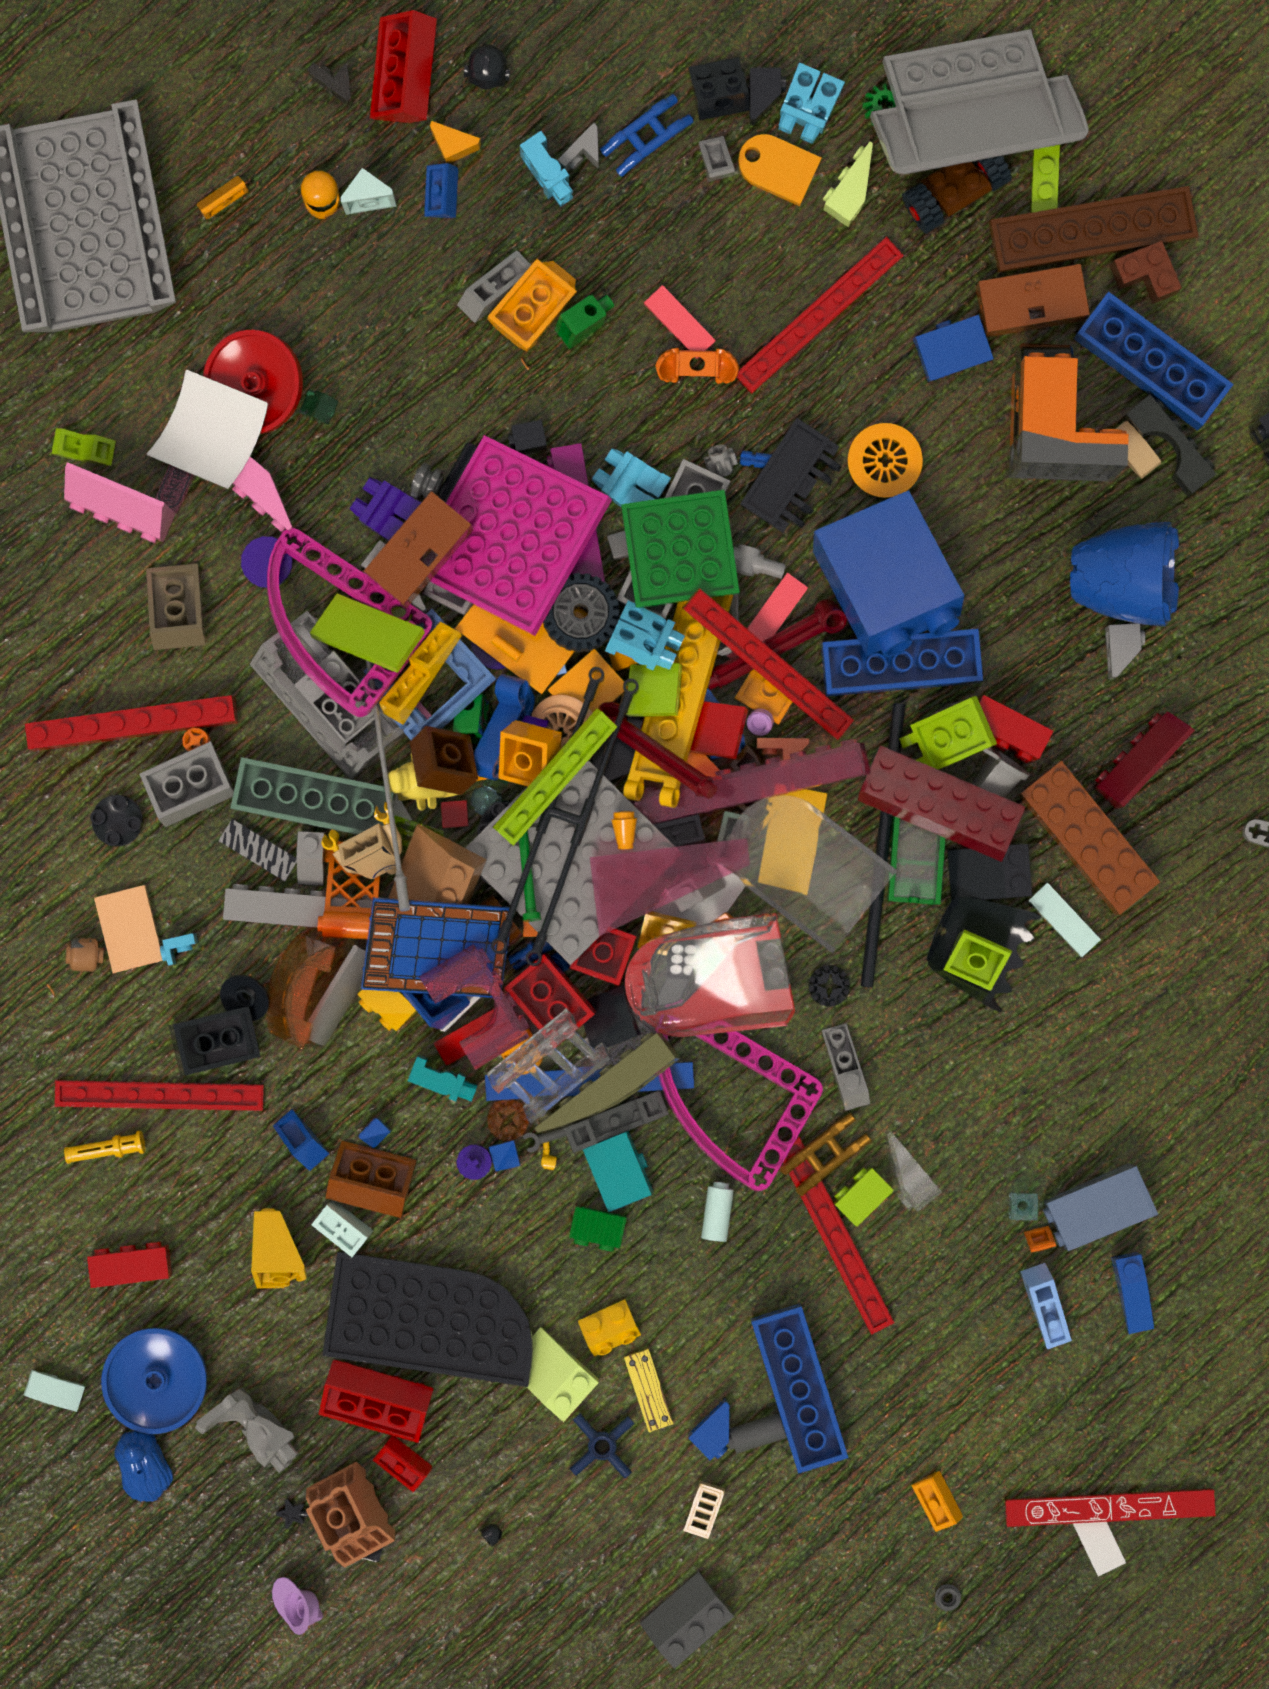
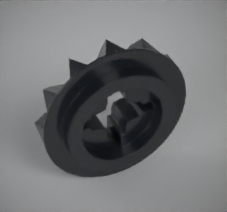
M833 965L822 966L815 970L810 977V995L822 1006L832 1007L839 1005L849 994V977L839 967ZM829 974H831L832 982L841 986L840 988L832 989L830 998H828L827 990L818 986V984L827 983Z

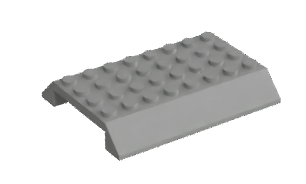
M137 99L111 104V111L18 129H13L10 124L0 126V217L23 332H57L155 313L176 303Z

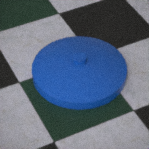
M155 1327L133 1332L117 1343L105 1361L101 1386L107 1407L118 1421L137 1432L161 1434L181 1427L194 1416L204 1400L208 1379L203 1357L188 1338L176 1331Z

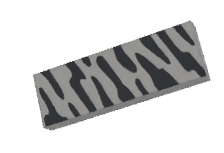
M231 819L219 839V842L285 882L297 864L296 857L234 819Z

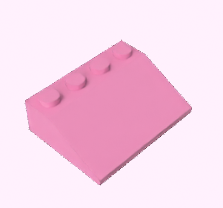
M68 462L65 466L64 499L70 503L69 508L84 514L85 510L94 513L93 518L104 523H108L109 520L118 523L117 528L125 532L132 533V530L142 533L141 538L149 542L155 543L156 540L164 542L175 516V513L164 502Z

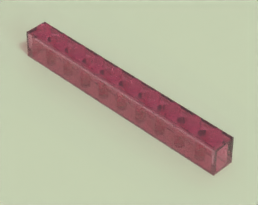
M856 739L840 742L841 747L831 749L830 745L815 748L816 753L806 755L805 751L790 754L791 759L781 761L780 757L765 760L766 765L756 767L755 763L741 765V771L732 773L730 769L716 771V776L712 777V783L718 789L711 799H707L704 796L697 797L694 791L684 784H680V798L675 808L660 805L659 796L661 789L657 790L656 786L644 788L640 801H629L654 825L870 775L871 771L865 744L856 743Z

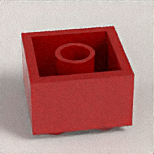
M609 927L570 966V969L620 986L637 936Z

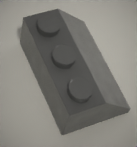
M698 1571L640 1622V1625L658 1651L675 1669L731 1620L734 1614L730 1606Z

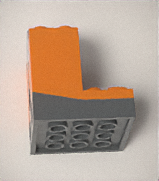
M1021 343L1018 347L1016 368L1012 375L1009 478L1112 482L1128 466L1129 434H1127V431L1102 429L1095 433V429L1081 428L1079 432H1076L1078 358H1074L1073 348L1070 345Z

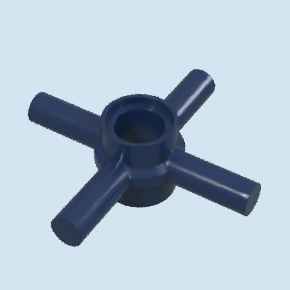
M581 1413L573 1418L576 1425L590 1439L588 1443L589 1451L570 1467L573 1474L577 1476L590 1463L598 1459L608 1460L624 1479L627 1478L632 1471L615 1453L616 1440L635 1424L634 1421L627 1416L608 1433L604 1431L597 1432ZM598 1440H606L610 1445L609 1449L605 1452L596 1450L595 1443Z

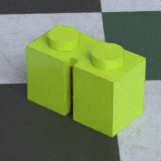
M864 1167L861 1168L853 1176L855 1182L849 1188L843 1186L834 1195L837 1200L833 1203L856 1227L894 1191L871 1167L867 1170Z

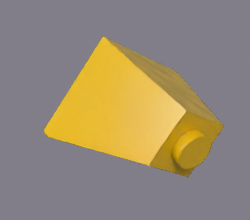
M272 1208L254 1211L251 1272L257 1288H285L290 1286V1281L296 1279L298 1282L307 1279L304 1264L280 1211Z

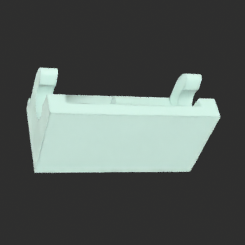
M333 1200L326 1205L311 1224L351 1257L355 1255L373 1232L371 1228L337 1201Z

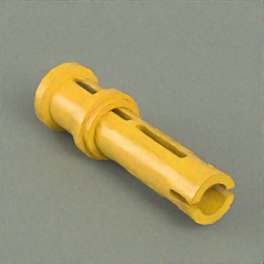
M136 1131V1134L122 1137L118 1134L112 1137V1140L64 1147V1156L66 1163L69 1164L71 1162L110 1155L121 1158L124 1157V1154L139 1152L144 1154L146 1151L145 1139L142 1131Z

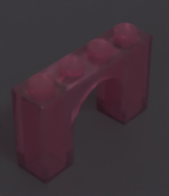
M473 944L419 977L435 1004L454 992L469 986L483 988L493 996L494 1013L489 1023L459 1042L476 1070L529 1038L526 1029L530 1027L522 1014L517 1016L514 1012L513 1007L517 1005L510 993L504 994L499 987L504 983L496 970L490 972L486 964L490 960L483 948L477 950Z

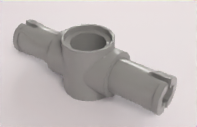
M738 545V547H733L737 573L747 576L761 573L782 578L786 564L764 558V555L760 554V550L750 546Z

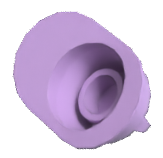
M282 1577L275 1581L272 1589L274 1605L295 1634L301 1635L305 1633L308 1626L323 1618L318 1599L313 1592L300 1590L289 1578Z

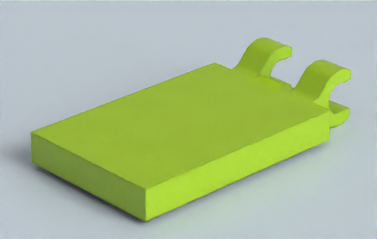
M977 696L910 725L913 733L899 739L903 748L918 743L923 757L916 759V761L937 770L997 744Z

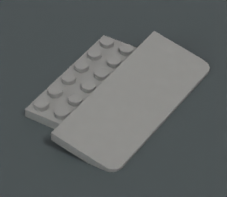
M1031 29L884 56L882 62L896 107L873 111L870 115L889 166L898 174H910L1083 140L1088 134V124L1068 75L1046 78Z

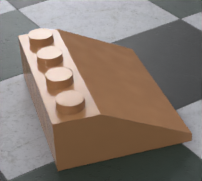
M418 824L401 864L402 871L407 877L406 884L409 900L469 904L487 859ZM396 882L393 884L389 899H398Z

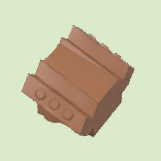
M358 1462L306 1488V1500L310 1506L306 1509V1512L325 1551L331 1550L335 1560L344 1568L395 1541V1529L388 1524V1514L381 1507L377 1499L374 1485L366 1479V1469Z

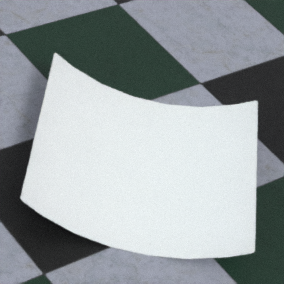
M186 370L180 396L173 414L161 436L147 452V455L217 485L229 488L244 468L255 447L262 429L268 403Z

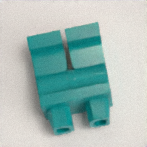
M421 1055L417 1056L408 1082L442 1095H450L449 1099L455 1102L458 1097L472 1101L478 1085L465 1081V1074L459 1072L457 1076L449 1070H437L426 1065L428 1058Z

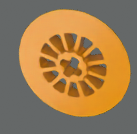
M879 423L867 427L855 437L849 449L848 468L854 482L863 491L876 497H894L909 490L919 478L922 470L923 456L919 443L908 430L896 424ZM882 440H889L887 450L884 449ZM893 441L899 446L891 452L890 447ZM873 442H879L880 451L872 445ZM866 448H870L875 456L865 453ZM901 448L905 452V455L894 456ZM883 454H886L887 458L892 460V463H888L886 468L883 467L881 462H878V459H881ZM863 457L874 460V462L864 464ZM901 459H907V465L898 463L896 461ZM876 466L869 474H867L864 469L866 467ZM894 466L905 469L903 475H901L894 468ZM877 470L880 471L878 481L871 478ZM889 471H892L898 479L891 481ZM883 472L886 473L888 483L881 482Z

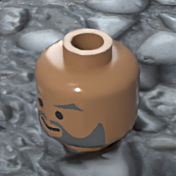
M75 937L71 943L66 945L65 964H69L70 969L73 971L94 972L97 968V963H103L104 948H99L98 941L94 938Z

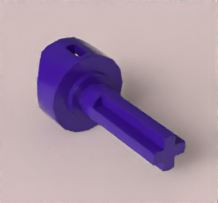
M470 1144L464 1147L457 1157L459 1172L470 1180H478L485 1177L492 1166V1158L489 1151L479 1144Z

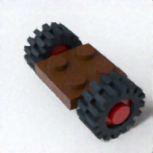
M1003 156L942 167L921 180V183L904 192L902 199L905 202V207L909 210L908 213L913 217V221L917 223L918 228H921L923 233L927 234L944 223L943 213L940 211V208L950 217L992 190L994 192L1010 182L1012 179L1011 171L1007 168L1009 166L1004 161Z

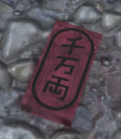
M169 464L155 499L164 502L174 513L178 514L194 474Z

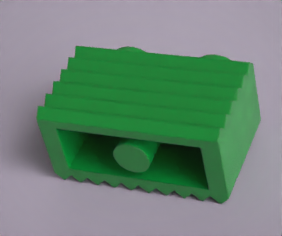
M576 1205L569 1238H574L573 1243L589 1246V1242L599 1244V1249L614 1252L615 1248H620L627 1216Z

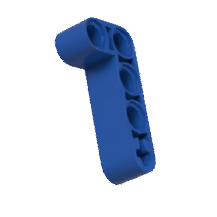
M501 674L496 681L495 695L499 703L474 752L477 775L494 781L499 779L500 732L513 721L522 722L526 715L530 716L535 704L534 694L528 681Z

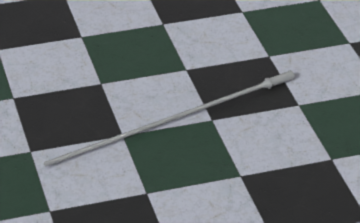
M366 660L369 672L372 668V662ZM371 679L369 681L370 688L376 690L374 679ZM377 703L373 708L396 864L394 881L396 882L399 910L408 911L410 910L406 884L407 877L401 868Z

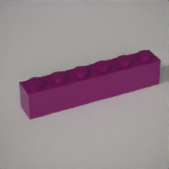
M581 443L551 448L552 456H547L548 467L588 486ZM595 529L573 568L572 575L574 573H587L593 577L597 576L601 578V581L605 582Z

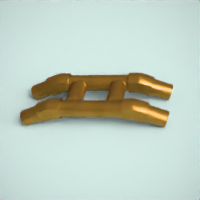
M851 1112L830 1126L780 1167V1171L784 1175H788L793 1169L807 1160L815 1170L813 1174L796 1188L798 1195H805L822 1179L872 1142L870 1136L865 1133L843 1150L834 1138L856 1121L855 1116ZM827 1144L835 1157L823 1165L815 1152Z

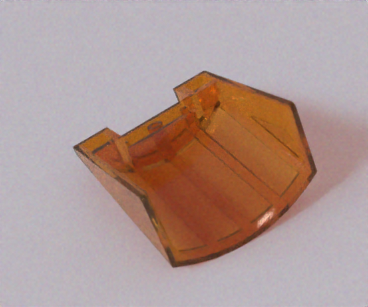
M298 934L278 959L269 981L267 993L270 1004L266 1012L269 1033L301 1049L314 1047L315 1043L309 1040L314 1023L304 1020L319 971L330 972L336 952H344L345 947L303 934Z

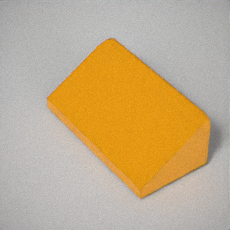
M236 176L198 202L197 207L207 220L248 193L249 190L244 181L239 176Z
M940 1471L911 1485L935 1532L953 1526L963 1518Z

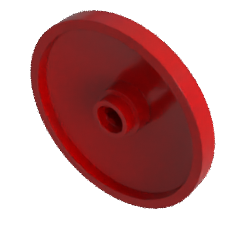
M243 330L227 336L213 349L204 368V377L268 403L260 434L276 430L286 423L295 412L302 395L303 376L298 358L286 342L276 335L265 331Z

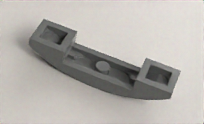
M660 1090L563 1129L571 1150L575 1153L605 1139L669 1115Z

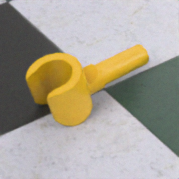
M549 1142L543 1143L541 1166L544 1169L554 1170L557 1156L549 1155Z

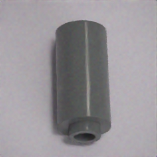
M779 1413L729 1428L728 1445L730 1450L735 1449L738 1454L786 1439Z

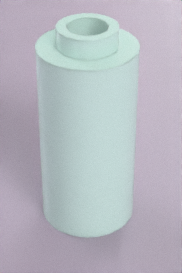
M714 1182L713 1186H708L702 1239L727 1242L734 1189L729 1188V1183Z

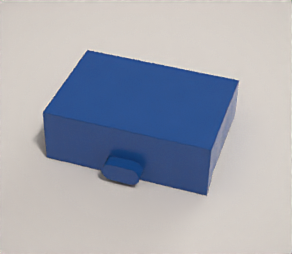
M979 315L951 324L950 320L936 325V330L913 338L928 382L993 360Z

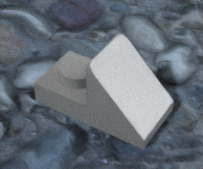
M593 123L558 159L562 170L564 168L566 171L570 168L572 170L576 169L583 161V155L599 168L597 125Z
M724 136L700 141L699 149L705 165L707 181L710 182L733 176L735 170Z

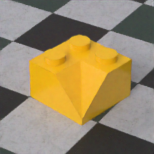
M361 990L357 994L361 998L359 1004L368 1013L373 1011L381 1016L379 1019L380 1023L389 1031L392 1028L398 1031L417 1013L416 1009L401 992Z

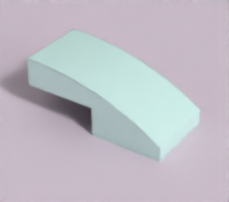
M31 1370L23 1395L77 1412L85 1386L80 1383L60 1379L56 1375Z

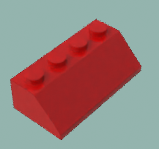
M415 10L380 17L370 119L403 123L427 120L436 18Z
M333 1359L325 1382L318 1415L419 1443L434 1388Z

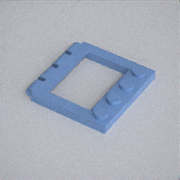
M433 609L426 613L432 621L431 632L439 622L446 624ZM421 622L419 625H416L424 629L425 624ZM460 639L445 662L466 685L429 719H426L417 707L414 708L404 725L392 719L400 729H404L403 732L410 740L425 726L442 729L496 680ZM367 668L363 671L366 675L368 673ZM374 679L375 689L382 688V682L379 679ZM394 682L391 684V686L388 688L385 694L381 697V699L392 688V686L395 684Z

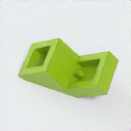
M56 428L51 454L72 460L111 466L116 441L98 435H83L66 429Z

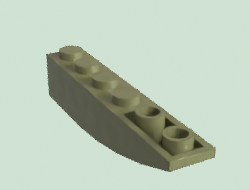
M651 1032L640 1040L642 1045L637 1049L633 1050L630 1048L619 1057L621 1059L619 1063L615 1066L610 1064L599 1072L601 1077L596 1081L589 1080L579 1088L580 1093L574 1098L569 1096L560 1102V1109L552 1114L550 1111L538 1120L540 1124L534 1129L537 1132H547L595 1116L641 1090L681 1058L662 1033L654 1035Z

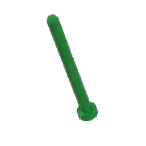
M528 830L519 839L522 872L530 853ZM532 867L524 886L526 913L522 914L523 922L541 920V912L536 911Z

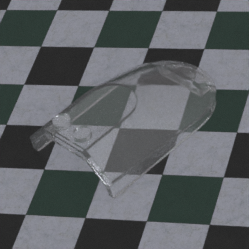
M773 796L755 802L740 815L731 833L730 858L733 868L743 884L832 954L897 872L894 867L812 804L793 796Z

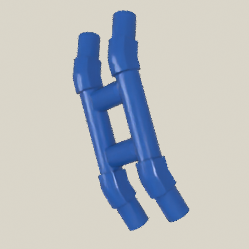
M672 94L657 102L630 125L616 133L600 149L602 154L607 157L627 139L637 151L625 159L616 169L621 177L670 138L693 124V118L690 115H686L665 129L657 119L658 116L678 103L675 95ZM646 124H649L657 136L645 145L636 132Z

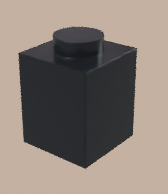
M542 420L511 426L512 433L508 434L511 449L516 448V451L522 454L547 449Z

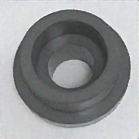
M943 1584L935 1592V1602L942 1610L951 1611L959 1606L961 1594L954 1585ZM947 1592L952 1594L950 1601L943 1600V1595Z

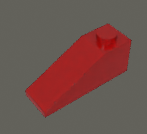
M502 1005L433 1044L447 1066L509 1031L514 1026Z

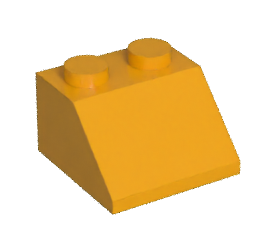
M517 720L513 721L500 732L499 779L528 787L561 750L562 732Z

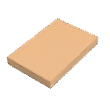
M146 885L94 898L113 973L163 961L160 953L161 944Z

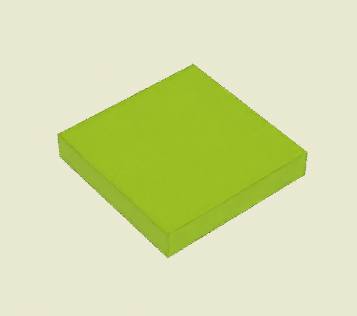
M673 663L670 670L656 665L653 671L646 668L647 665H630L629 679H635L638 682L639 691L633 696L626 715L628 717L678 716L682 665L680 663ZM629 683L628 691L635 690L636 685Z

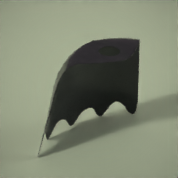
M956 897L951 900L937 926L927 955L928 965L935 973L991 1009L1002 1012L1001 1007L995 1001L994 995L1012 992V988L1006 981L1005 975L1009 970L1020 968L1024 965L1018 956L1017 946L1020 943L1034 940L1033 935L1025 928L1024 924L1030 920L1040 919L1041 915L981 899ZM945 927L946 934L941 936L942 930ZM963 930H967L1012 950L991 991L943 970L955 940Z

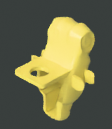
M412 753L411 762H407L400 766V768H396L388 773L390 792L398 793L400 801L416 800L417 808L421 811L426 809L425 799H427L428 807L435 809L437 805L436 798L458 795L418 787Z

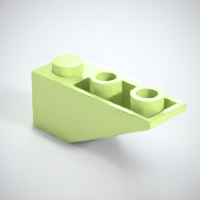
M869 142L866 147L860 146L853 156V159L856 161L852 167L846 166L838 177V180L841 181L836 189L831 187L823 198L826 202L823 210L847 227L851 225L865 203L873 147L872 142Z

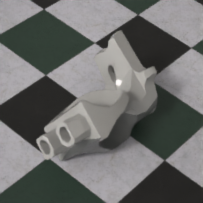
M244 1388L229 1394L220 1404L196 1422L195 1428L201 1434L206 1433L220 1422H239L244 1427L242 1432L246 1436L248 1446L257 1461L264 1467L271 1463L278 1473H281L291 1465L292 1460L298 1455L297 1451L290 1444L294 1438L293 1433L286 1430L280 1421L262 1404L254 1402Z

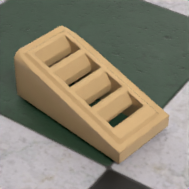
M699 1481L683 1531L709 1538L725 1488ZM702 1493L716 1496L715 1501L702 1497ZM699 1501L712 1505V1510L698 1506ZM696 1511L710 1515L709 1520L695 1516ZM692 1521L707 1525L706 1529L692 1526Z

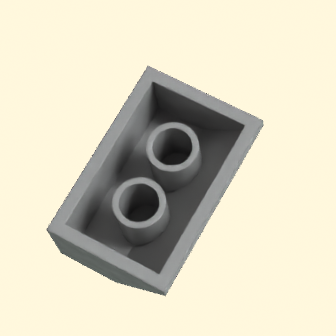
M211 741L140 773L156 815L165 827L233 797L234 793L230 778Z

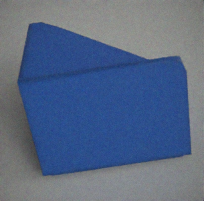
M376 1117L359 1134V1138L375 1148L392 1129L379 1117Z
M515 1140L489 1146L495 1171L521 1166Z

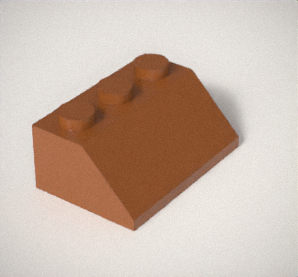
M341 1141L329 1176L325 1199L401 1218L417 1160Z

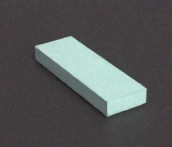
M1048 883L1028 900L1080 957H1083L1101 940Z

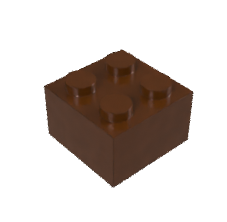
M425 726L410 741L418 787L462 795L478 780L470 735Z

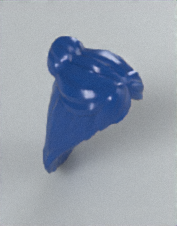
M137 1431L122 1434L115 1447L114 1455L121 1470L123 1489L132 1499L140 1502H154L172 1483V1469L167 1464L153 1434Z

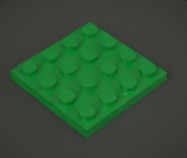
M725 490L621 504L636 608L686 602L698 588L711 598L740 593Z

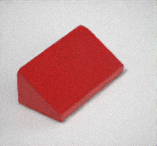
M391 1436L372 1460L413 1493L432 1469L431 1464L395 1436Z

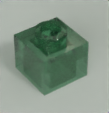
M308 389L299 413L313 421L329 425L331 418L335 414L338 400L325 393Z

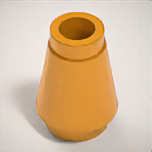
M634 811L613 812L614 819H611L618 849H633L637 823Z

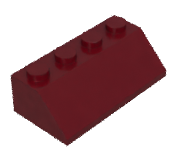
M1168 711L1162 715L1159 713L1155 714L1147 723L1150 728L1144 734L1140 731L1130 741L1133 746L1127 753L1122 750L1112 762L1115 765L1109 772L1105 769L1095 779L1098 784L1093 789L1115 809L1124 807L1195 731L1191 726Z

